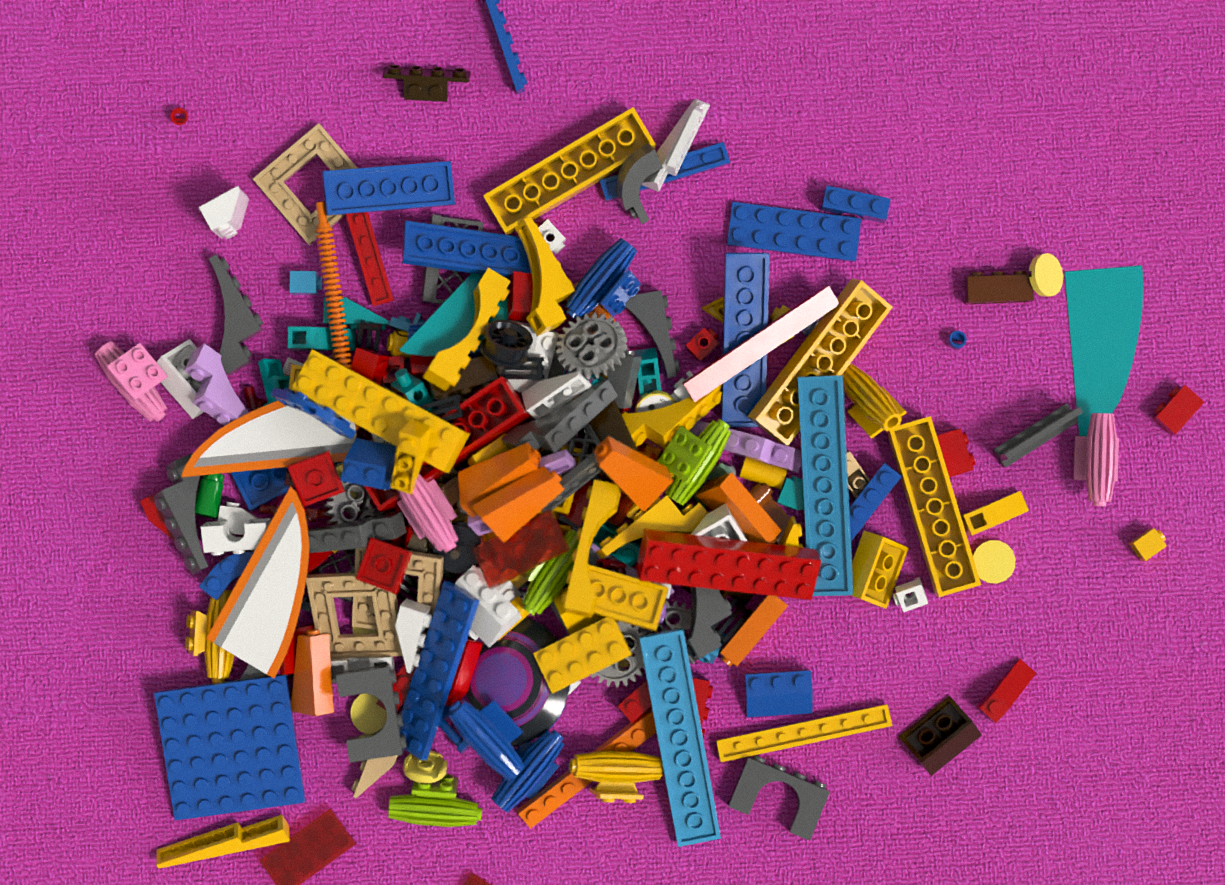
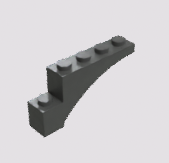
M216 254L209 258L221 286L225 310L224 335L219 354L222 356L221 363L226 374L231 376L252 363L249 358L252 356V353L247 345L242 346V343L264 331L261 327L264 323L259 314H253L250 306L253 304L246 294L242 295L238 289L242 286L236 276L231 277L228 272L230 266L224 257L220 258Z
M660 290L630 297L625 303V309L643 325L651 336L663 361L667 379L676 378V372H680L678 359H673L672 351H676L674 338H670L668 331L672 329L670 316L666 317L665 308H668L667 296H662V291Z
M602 378L582 395L556 411L520 426L516 425L501 440L508 451L528 442L533 449L538 450L542 447L555 453L618 395L609 380Z
M191 453L165 467L167 476L174 485L160 491L153 497L156 508L161 511L165 519L166 528L171 531L175 539L176 548L181 551L184 557L185 566L193 575L205 569L208 565L200 547L195 523V500L200 476L181 477L184 467L193 454Z
M402 511L382 513L360 520L308 529L309 553L364 548L368 545L370 537L380 541L396 539L406 533Z
M690 586L692 610L686 647L694 662L722 646L719 634L712 630L711 626L728 617L732 612L729 601L722 597L718 589Z

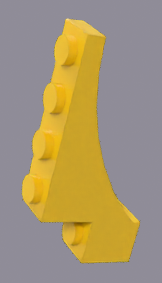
M530 216L525 218L515 230L528 256L533 282L531 312L526 319L538 337L557 328L566 320L562 308L557 303L566 300L575 290L571 281L562 270L560 262L556 260L550 250L549 244L541 235L537 224L534 223Z
M722 384L696 402L691 397H688L680 402L651 411L629 414L624 412L622 417L636 447L648 438L666 449L680 426L689 431L696 422L705 417L716 404L722 401Z
M667 495L661 499L658 497L645 512L640 510L633 515V522L629 525L624 523L616 529V536L612 539L608 536L599 543L601 548L596 553L602 559L624 544L643 538L644 529L692 534L708 513L700 503L694 506L690 503L680 512Z

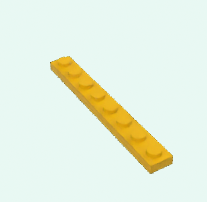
M888 704L719 739L716 740L720 762L890 727L892 722Z

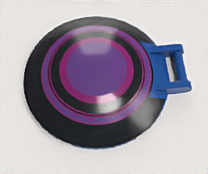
M525 617L490 648L480 638L476 640L481 641L483 645L468 692L462 698V701L465 700L478 711L495 700L523 731L519 737L510 743L512 746L531 742L549 730L563 713L571 687L570 685L552 694L533 653L559 640L545 626ZM446 706L443 710L439 727L457 746L456 749L459 753L462 754L470 745L465 740L463 741L445 721L450 713V706Z

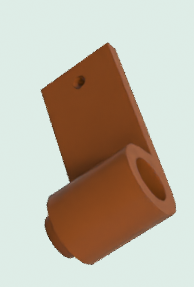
M758 482L748 492L782 530L776 537V542L780 544L790 517L774 501L771 496L773 493L771 488L766 483L761 485Z

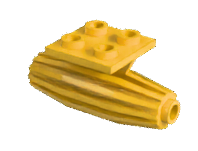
M849 364L842 374L843 387L848 398L855 406L847 411L848 414L871 439L883 430L887 432L895 430L901 424V417L906 414V411L870 375L854 364Z
M225 590L218 600L210 597L207 615L200 611L191 610V615H187L186 628H189L190 632L189 637L185 638V650H188V654L198 656L201 652L205 653L207 678H212L211 682H225L226 678H230L234 655L206 638L233 590Z
M597 751L574 755V758L570 759L569 771L573 772L574 777L599 782L596 788H589V792L594 794L597 799H601L602 802H615V799H622L625 803H636V799L643 800V795L637 791L634 783L661 779L663 764L661 757L638 752Z

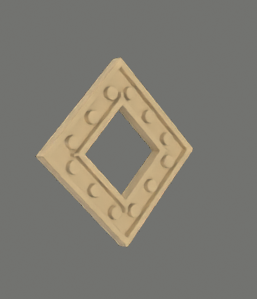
M319 123L253 178L309 246L317 240L316 235H320V233L315 232L319 224L317 210L311 214L284 182L316 155L321 158L330 170L357 169L354 163ZM346 214L327 216V223H330V227H332Z
M366 547L356 548L354 573L358 572ZM410 551L413 553L405 574L419 576L417 602L431 606L429 614L433 616L442 588L444 556ZM372 596L353 597L352 626L378 630ZM427 627L425 628V632H424V634H426V635H427V631H428V628H427Z
M357 573L309 574L307 576L306 583L315 629H320V633L329 634L330 658L403 656L395 627L399 613L396 594L356 580ZM372 596L378 633L340 634L333 597Z

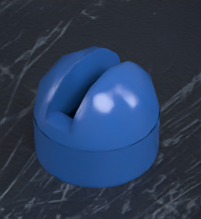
M961 331L952 332L948 339V343L953 349L963 348L967 341L966 335Z

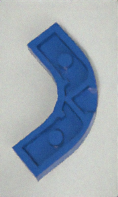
M274 387L270 394L285 406L300 410L314 417L340 436L352 439L356 433L355 430L349 427L350 422L341 417H335L336 412L326 406L321 408L308 401V397L297 391L295 393L286 387L283 390Z
M254 552L233 554L223 559L212 569L199 587L215 600H218L228 586L242 575Z

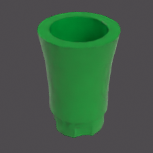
M203 475L202 479H200L195 500V515L218 519L224 484H222L225 478L224 475Z

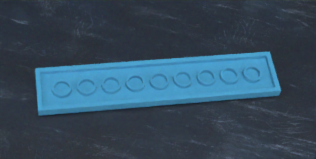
M843 375L798 377L806 548L816 549L821 559L813 596L853 595Z
M683 628L639 636L677 845L681 847L721 839Z

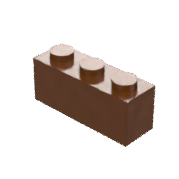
M999 271L992 272V276H983V272L970 273V276L964 279L965 305L1030 303L1034 300L1033 287L1029 278L1032 277V274H1027V271H1014L1013 275H1005V272Z

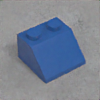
M356 438L344 459L340 481L391 490L397 446Z

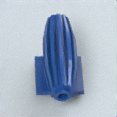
M619 238L602 253L578 282L574 289L575 291L571 294L565 305L568 308L566 313L575 320L577 316L583 319L586 313L588 315L601 304L613 318L616 314H620L626 306L625 303L630 297H634L638 293L639 286L641 285L634 274L628 269L637 250L627 241Z
M458 700L450 706L449 718L462 738L487 765L508 781L522 771L524 764L510 743L519 737L523 731L495 700L479 711L465 700L462 702Z
M547 730L533 743L521 744L516 749V753L523 762L524 768L509 781L503 777L491 798L492 801L504 811L509 812L526 796L529 799L533 798L559 768V765L554 761L564 746L562 742L564 737L556 730L552 732Z

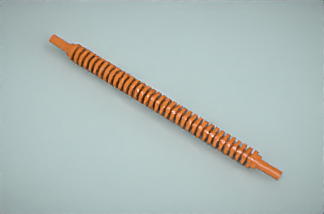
M317 202L316 208L319 224L315 232L320 233V235H316V239H321L317 241V245H322L318 247V250H323V252H319V256H324L319 259L320 262H324L320 266L325 267V269L321 270V273H326V275H322V279H327L323 281V285L328 284V286L324 287V290L329 292L324 294L329 296V298H325V301H330V303L326 304V307H331V309L327 310V313H332V315H328V319L333 318V320L329 321V324L334 325L329 327L330 330H334V332H330V335H335L334 338H331V341H336V343L332 344V347H337V349H333V353H338V355L333 356L338 358L336 362L351 368V364L348 365V362H352V359H347V357L351 356V353H346V351H350V347H345V345H350L349 342H345L349 337L344 336L348 331L343 330V328H347V324L342 325V323L346 322V319H341V317H345V313H340V311H345L344 307L340 308L344 303L339 302V300L343 299V296H338V294H342V290H337L341 288V285H336V283L340 282V279L335 278L340 276L339 273H335L339 271L338 267L334 268V266L338 265V262H333V260H337V256H332L336 254V250L331 251V249L335 248V245L330 244L335 242L334 239H330L334 237V234L329 233L333 231V228L330 227V223H327L325 202ZM355 424L356 438H359L358 429L360 428L359 425Z

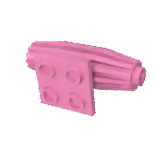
M109 341L96 351L94 355L106 376L132 407L150 422L153 420L158 422L167 415L165 413L167 407L155 386L168 376L141 343L125 353L112 341Z
M1091 413L1087 437L1075 436L1073 480H1086L1088 501L1093 502V506H1106V502H1111L1114 484L1118 481L1119 438L1116 435L1114 414Z
M418 474L413 493L408 494L399 491L401 500L397 504L420 540L427 537L439 552L444 550L447 553L457 546L455 542L458 541L451 520L458 516L435 479L427 483Z

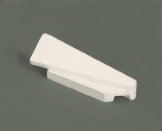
M698 99L692 101L657 151L663 168L649 175L643 181V186L659 192L667 174L677 175L710 104Z

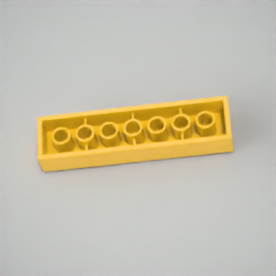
M632 107L484 194L483 197L505 235H509L516 231L515 228L525 218L531 216L532 220H535L600 180L620 170L624 161L638 148L649 143L655 149L656 144L636 110Z
M851 279L837 297L840 305L821 318L747 416L779 443L788 446L800 431L798 377L842 375L892 309L888 302L862 280Z
M311 350L291 388L398 446L400 430L410 419L431 426L428 447L423 461L443 472L450 473L470 435L315 350Z
M931 416L899 425L895 430L888 431L887 435L898 472L902 475L901 482L935 596L942 597L981 585Z

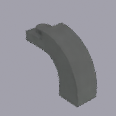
M649 143L630 154L621 166L616 181L619 203L625 210L629 211L633 220L637 218L641 224L649 221V218L639 198L640 187L649 175L663 168L655 149Z

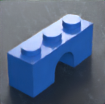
M826 186L820 210L841 215L842 213L854 214L863 217L865 220L885 223L891 199Z

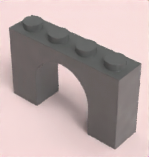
M557 346L555 347L548 379L562 376L565 372L563 365L558 360ZM630 349L624 351L625 358H619L621 365H613L615 371L607 369L608 380L618 395L614 400L617 406L622 409L631 408L642 356L635 355V351Z
M388 664L338 672L336 680L339 697L371 694L382 701L387 711L386 723L380 730L371 734L347 738L349 762L402 755L404 748H407L406 736L401 735L400 726H403V716L397 710V705L400 704L399 692L394 691L393 683L397 682L395 669L391 670V666Z
M753 755V758L747 757L728 802V807L749 815L757 794L763 786L774 781L785 782L795 789L798 796L797 810L788 831L810 841L830 793L828 789H825L827 785L817 780H814V783L805 780L807 776L795 771L793 775L785 772V767L776 763L772 767L765 764L766 759L757 755Z

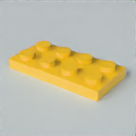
M588 565L589 578L597 595L594 614L649 630H657L669 590L668 587L640 581L634 577Z
M608 617L533 653L552 694L633 655L617 621Z

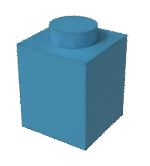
M290 271V293L292 295H318V290H322V277H319L316 271Z

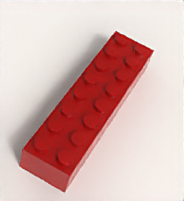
M499 377L461 403L460 407L464 417L447 421L470 434L452 469L531 416L526 411L525 405L513 386L505 377ZM457 409L449 411L441 418L456 414ZM425 461L422 462L419 474L427 483L433 479L436 481L447 473ZM364 486L379 511L388 513L399 506L397 502L401 500V496L398 490L394 488L384 490Z
M644 529L636 571L640 581L812 600L821 559L816 549Z

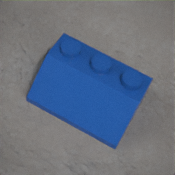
M811 670L744 673L747 717L812 713L813 690Z

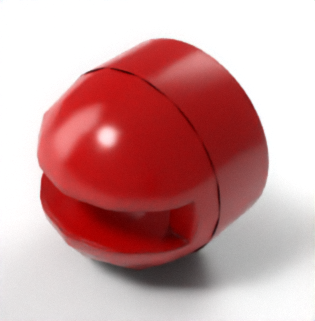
M178 107L171 112L170 117L174 124L183 125L188 121L189 114L186 109ZM175 114H185L186 118H175Z

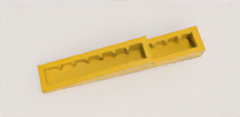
M283 814L243 828L237 822L157 849L156 865L159 869L289 842V825Z

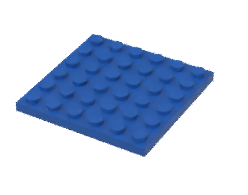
M277 674L275 678L263 676L154 692L175 821L306 802L287 675Z

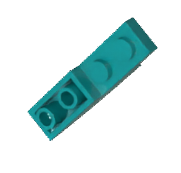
M262 359L258 362L268 403L263 406L278 401L270 395L274 387L282 390L285 387L289 389L290 376H284L280 359Z

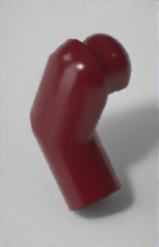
M253 386L243 389L246 404L250 410L254 411L268 403L256 397Z
M611 558L598 559L596 562V566L599 568L614 569V572L626 575L625 568L627 567L623 562Z

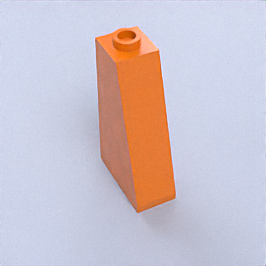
M609 436L594 451L598 465L643 511H646L673 482L668 467Z
M527 442L459 471L460 506L471 518L477 516L478 514L472 508L474 504L540 468L541 456L538 450L533 449Z
M542 466L479 501L472 508L488 527L505 542L565 489L559 483L562 480L554 470L549 472L545 466Z
M732 472L707 481L696 494V497L712 511L726 503L748 541L774 544L777 541L776 537L782 530Z
M765 595L720 650L719 653L723 655L720 659L730 667L732 664L738 666L788 605L777 596Z
M320 629L307 630V634L298 635L291 700L292 712L311 716L334 713L329 634L320 633Z

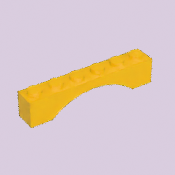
M489 267L487 268L473 291L475 315L468 336L457 345L438 352L424 374V379L444 391L450 385H456L461 376L458 374L460 368L465 369L471 359L468 357L469 352H475L481 342L478 340L480 333L482 335L485 334L486 326L489 324L487 321L490 317L494 318L500 309L497 305L500 300L504 301L510 292L507 289L511 282L510 280Z
M594 480L593 486L588 488L587 499L590 500L588 507H584L582 513V520L585 521L583 528H579L577 534V541L580 542L578 550L574 549L572 555L574 567L573 571L569 570L566 583L569 584L568 592H564L561 605H564L566 613L592 618L597 595L589 578V551L600 527L609 517L617 512L622 492L617 484Z

